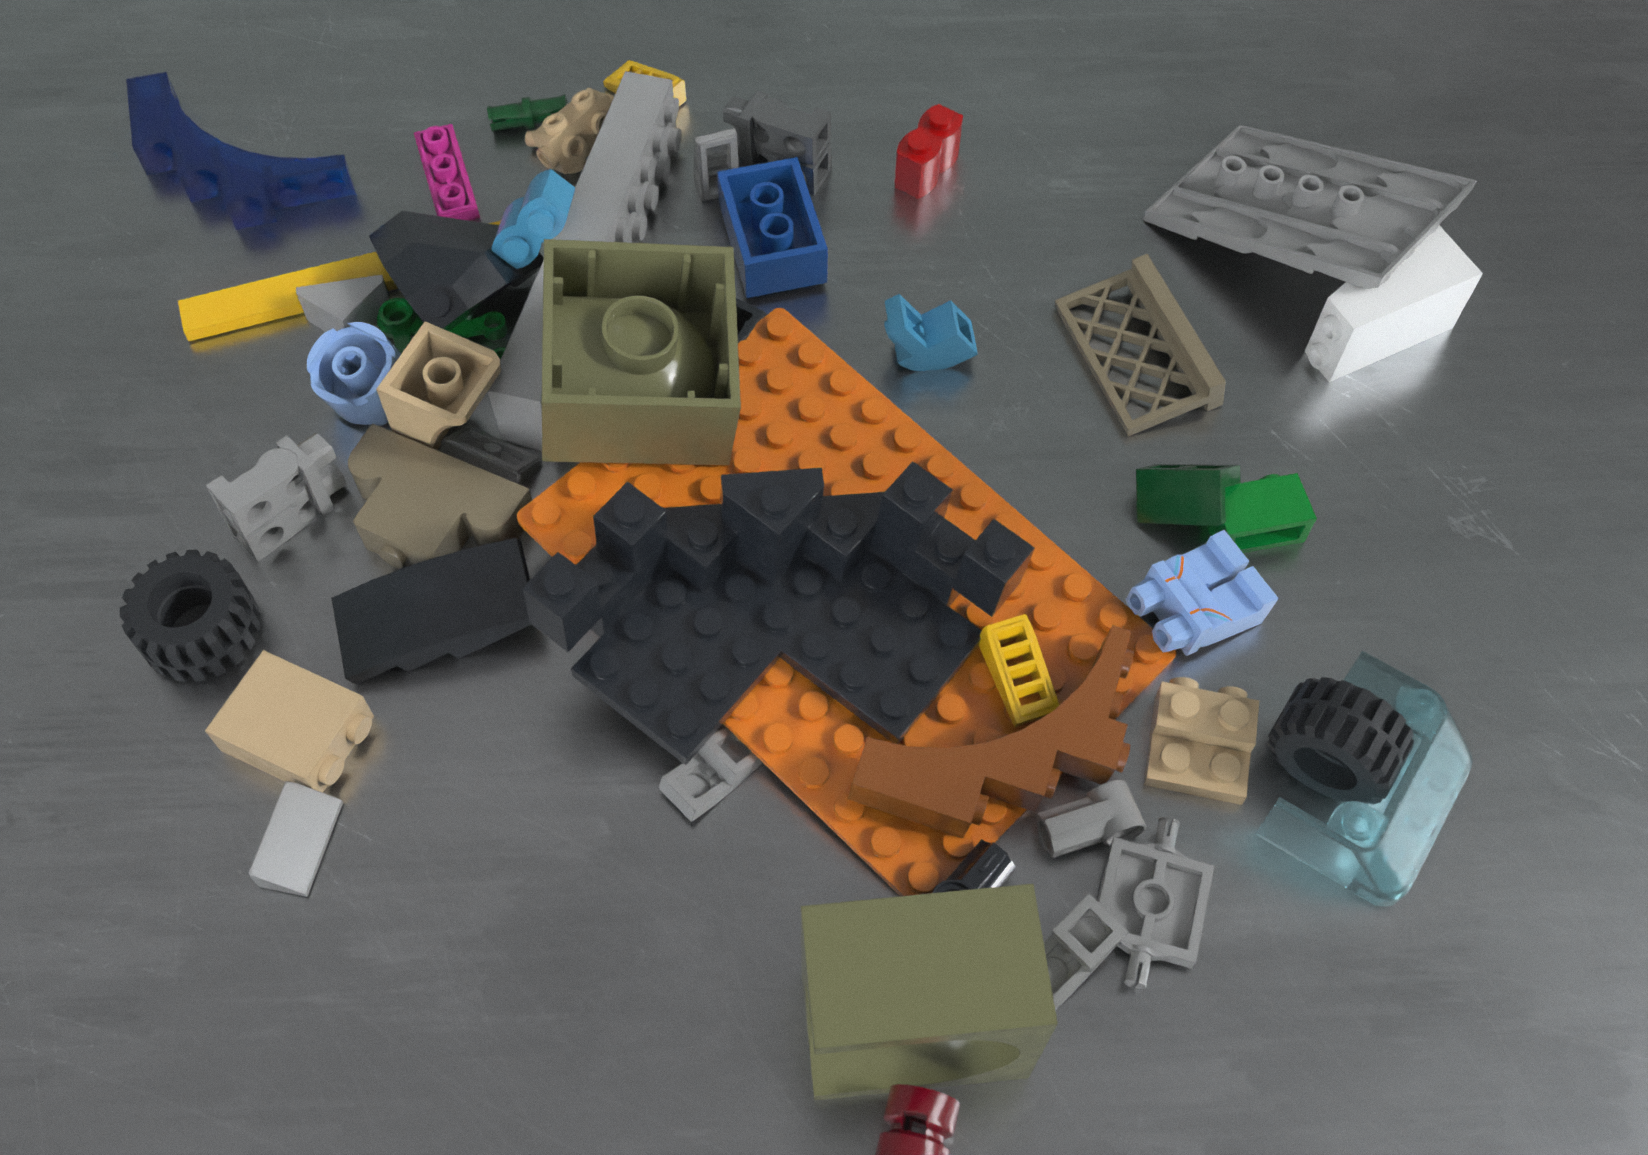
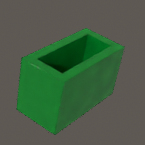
M1298 473L1283 476L1269 474L1255 481L1225 487L1226 521L1219 526L1206 525L1210 536L1225 530L1244 554L1304 543L1317 517Z

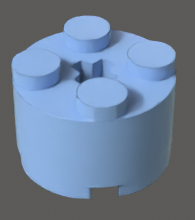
M351 322L347 323L350 327L338 331L334 328L330 329L314 343L307 358V371L310 373V385L313 391L340 417L348 422L360 425L372 423L378 426L388 423V419L376 389L401 353L382 331L368 323Z

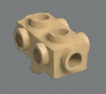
M589 87L576 93L569 104L559 112L545 118L537 130L526 132V145L528 147H538L536 154L547 169H554L564 174H573L581 171L585 166L586 157L591 152L614 97L611 94H605Z

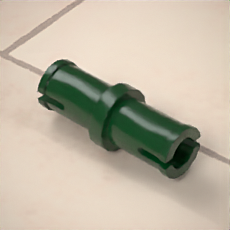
M565 94L537 100L524 97L522 102L487 106L488 119L492 121L490 123L492 132H497V130L527 126L528 130L536 129V124L543 123L545 118L559 112L567 105V97Z

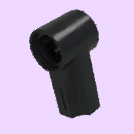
M981 839L947 880L939 883L932 893L1002 887L1014 873L1016 866L1010 860L1008 853L996 843H989Z

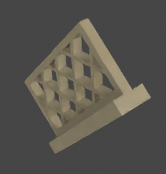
M1148 254L1133 259L1132 269L1055 300V308L1127 436L1136 434L1203 405L1207 411L1223 405L1226 381ZM1128 286L1133 294L1130 305L1108 300L1111 292ZM1081 304L1096 307L1091 321L1073 317L1069 309ZM1103 310L1125 315L1119 329L1098 323ZM1132 317L1150 322L1152 329L1148 337L1126 331ZM1093 333L1115 339L1109 353L1091 348L1089 342ZM1122 341L1144 347L1138 361L1116 355ZM1150 349L1169 354L1171 362L1168 369L1145 363ZM1111 365L1134 371L1128 386L1109 380L1107 375ZM1140 373L1163 379L1157 394L1135 388ZM1170 381L1188 386L1193 394L1181 400L1164 396ZM1130 398L1153 404L1150 413L1132 420L1126 409Z

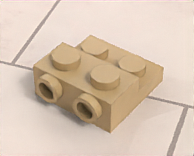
M1176 677L1171 679L1169 683L1161 682L1154 698L1144 786L1242 805L1247 798L1250 757L1256 745L1260 700L1247 698V692L1238 687H1222L1218 692L1199 689L1198 682L1187 677Z

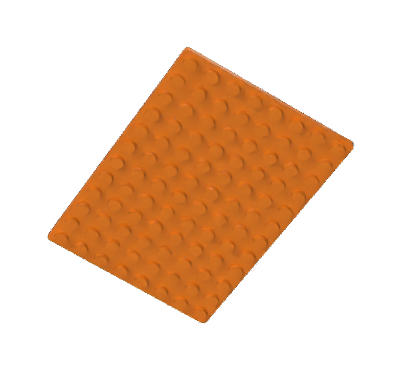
M776 308L757 322L747 339L738 343L741 409L729 465L580 462L517 513L518 524L548 554L553 557L559 552L577 565L596 545L593 516L627 481L662 508L720 504L721 475L822 468L824 480L823 496L885 492L913 461L953 489L945 519L976 540L990 522L995 519L1035 547L1021 583L993 617L961 594L949 607L981 630L988 625L1026 614L1035 632L1059 705L1080 687L1091 671L1101 644L1112 625L1131 631L1127 649L1134 651L1129 673L1125 679L1119 677L1115 691L1123 694L1116 719L1176 657V649L1168 652L1161 651L1153 640L1151 632L1153 628L1138 615H1135L1128 606L783 308ZM1014 640L1001 644V648L1014 644L1016 642ZM978 646L900 741L899 745L951 748L986 743L1020 731L1036 721L1014 727ZM1022 656L1007 660L1006 663L1010 667L1024 662ZM781 658L723 723L899 896L932 893L939 883L947 880L981 839L989 843H996L1027 811V809L989 797L980 825L971 823L964 838L848 800L867 737L886 742L891 741ZM1027 675L1012 681L1014 686L1033 681L1031 675ZM1038 692L1019 698L1021 706L1041 700Z

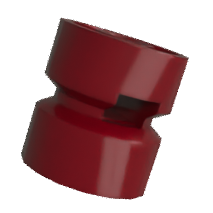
M908 1084L891 1085L883 1118L890 1126V1130L880 1133L875 1155H950V1150L943 1143L944 1140L954 1135L960 1103L951 1096L932 1089ZM912 1127L926 1130L925 1135L911 1131Z

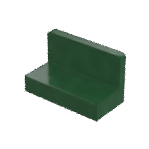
M1154 464L1136 469L1138 522L1213 526L1224 524L1226 521L1225 487L1241 483L1240 465Z

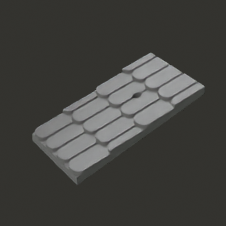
M1239 125L1145 212L1143 221L1194 240L1201 237L1241 253L1254 252L1310 274L1318 271L1361 288L1372 289L1378 288L1390 278L1391 274L1402 262L1409 258L1415 249L1437 229L1438 225L1461 204L1462 200L1472 191L1477 180Z

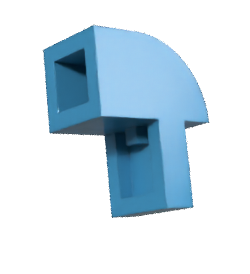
M900 294L884 301L887 314L884 327L889 339L895 344L897 362L901 366L914 371L940 370L953 367L978 355L972 322L951 300L924 314H920Z

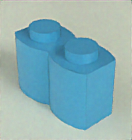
M552 169L545 170L535 176L528 185L525 196L516 199L505 209L492 245V252L516 269L531 263L538 255L544 239H553L564 228L574 197L575 187Z

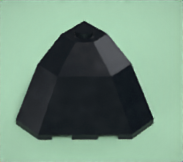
M409 211L399 212L369 235L382 265L422 321L447 331L452 330L508 286L517 288L538 272L544 261V257L539 252L531 263L516 269L492 252V245L499 225Z

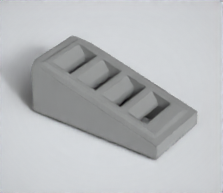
M735 128L695 137L694 182L702 201L718 198L717 172L739 168Z

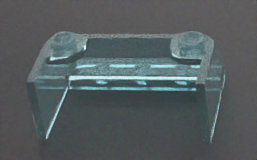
M1362 651L1343 681L1350 682L1360 688H1365L1377 697L1384 699L1392 705L1395 711L1405 718V724L1412 729L1414 736L1422 740L1384 813L1365 803L1350 801L1338 806L1326 824L1279 797L1255 835L1372 904L1391 906L1398 903L1411 889L1472 768L1473 759L1444 699L1437 691Z

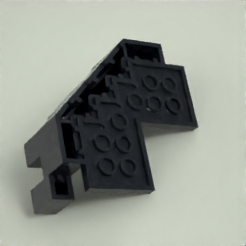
M913 461L885 492L823 496L824 480L822 468L721 475L720 504L662 508L627 481L593 516L596 545L582 560L575 565L561 553L557 552L525 584L522 590L529 622L566 652H569L589 630L600 637L571 667L572 676L683 764L687 765L780 658L889 741L899 744L980 643V633L982 630L949 606L961 594L993 617L1021 583L1035 547L995 519L990 522L976 540L945 519L953 489Z

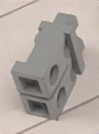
M317 432L298 445L286 435L276 442V449L265 452L259 457L254 467L231 482H228L221 475L205 485L231 535L257 562L311 524L317 517L318 512L324 517L334 510L329 496L347 484L340 469L332 462L337 458L333 448Z

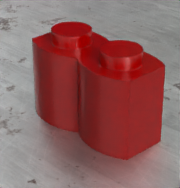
M937 104L929 108L921 116L918 128L906 134L898 144L895 188L917 199L926 196L934 189L938 182L939 174L950 169L958 158L963 121L962 114Z

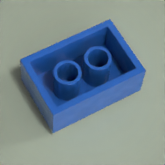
M794 157L718 171L719 207L731 247L734 248V258L746 298L827 283L828 248L798 158Z

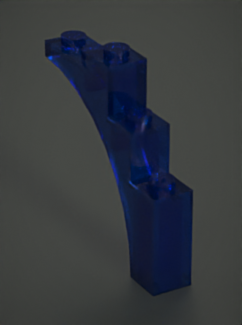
M167 72L126 79L132 147L146 175L177 170V174L191 202L223 196V202L236 230L277 222L276 210L356 195L354 181L344 154L317 158H289L243 150L224 143L205 132L183 112Z

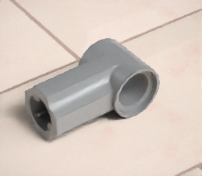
M1114 780L1099 785L1088 792L1083 799L1040 812L1036 817L1039 836L1045 850L1050 853L1052 858L1100 842L1110 846L1114 837L1129 841L1143 833L1146 829V824L1125 780Z

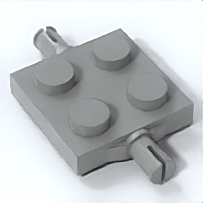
M1160 817L1158 819L1154 843L1137 844L1116 837L1113 838L1099 892L1098 902L1128 930V934L1116 947L1130 954L1126 978L1124 979L1125 985L1133 986L1139 968L1135 989L1142 990L1147 988L1146 983L1151 961L1163 960L1190 969L1193 968L1197 961L1215 866L1190 859L1174 849L1180 822L1173 818L1167 833L1170 817Z

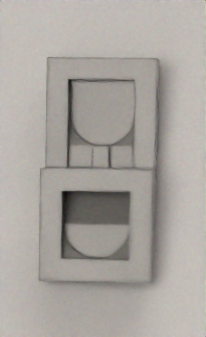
M725 726L712 735L687 765L682 763L662 776L659 789L692 822L732 792L763 762Z
M1090 893L1052 930V935L1044 942L1055 1011L1128 934V930Z

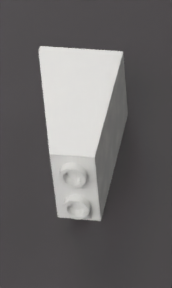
M1438 225L1437 229L1378 288L1364 289L1346 282L1330 295L1304 352L1308 356L1311 365L1318 369L1328 382H1331L1448 331L1454 327L1483 273L1442 227Z

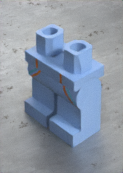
M1223 530L1210 536L1206 544L1183 555L1173 556L1165 562L1162 560L1153 564L1144 580L1131 588L1126 598V603L1135 615L1141 617L1153 611L1160 620L1151 632L1153 640L1162 652L1181 648L1183 653L1188 656L1197 652L1200 647L1209 646L1261 624L1279 598L1253 566L1245 569L1249 560L1227 532Z

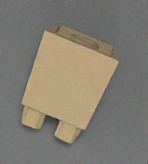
M425 321L376 389L392 432L438 450L442 439L451 427L460 426L469 420L500 374L501 362L494 350Z

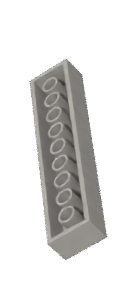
M625 71L575 186V193L566 224L562 231L553 239L637 243V240L642 241L644 239L647 229L649 210H655L659 197L658 187L661 180H667L670 171V157L672 152H678L681 144L682 131L681 128L676 127L679 100L673 96L672 80ZM544 261L500 360L501 372L488 390L501 439L515 446L542 451Z

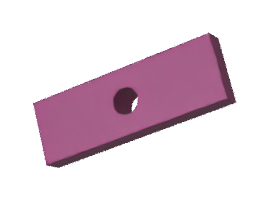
M453 125L432 126L426 130L414 132L437 216L468 221L479 219L478 207Z

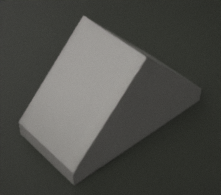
M383 275L296 287V294L307 320L326 332L332 328L338 331L350 327L347 323L363 322L375 326L380 306L385 301L391 299Z

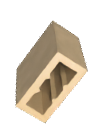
M263 650L205 732L220 751L282 781L298 783L323 793L327 786L333 785L339 779L344 769L345 759L355 744L361 743L367 737L374 715L362 695Z

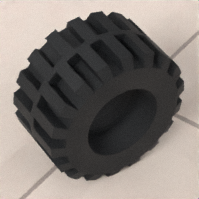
M186 550L184 556H179L177 552L166 554L167 560L160 563L155 559L147 564L149 570L146 573L141 574L138 572L131 581L135 586L133 589H125L122 596L127 605L120 607V618L124 621L121 626L124 633L148 664L165 677L171 674L176 681L186 682L189 675H191L197 682L207 680L208 673L214 672L216 676L227 672L225 666L231 662L235 665L244 659L241 652L244 649H252L256 641L251 634L259 633L261 623L257 619V616L260 615L259 607L233 565L225 558L220 560L217 554L209 551L201 556L198 550ZM210 604L204 615L195 622L182 627H173L176 620L185 611L198 605Z
M1321 677L1320 680L1309 678L1304 683L1300 682L1294 689L1268 735L1270 738L1268 745L1273 751L1272 755L1290 775L1322 795L1341 802L1357 805L1377 804L1382 799H1386L1413 749L1415 741L1412 739L1414 735L1412 729L1405 724V718L1395 711L1392 705L1384 699L1350 682L1337 681L1327 677Z

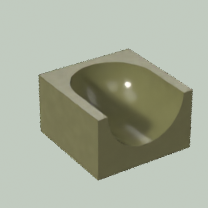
M544 239L542 461L729 465L741 409L734 248Z
M1034 884L801 906V972L814 1101L889 1093L891 1085L908 1084L930 1089L1026 1079L1030 1077L1058 1024Z

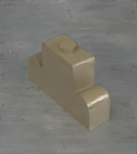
M373 423L349 455L348 468L362 498L366 500L355 516L353 523L365 548L379 554L386 563L393 567H408L422 561L460 551L469 537L472 536L477 546L513 538L519 539L524 532V529L518 524L517 513L532 501L530 490L527 487Z

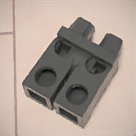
M756 91L750 101L732 96L724 107V122L734 125L733 128H735L737 133L738 156L742 157V167L797 157L809 194H816L832 170L830 111L816 107L812 114L786 107L782 101L768 98V94Z

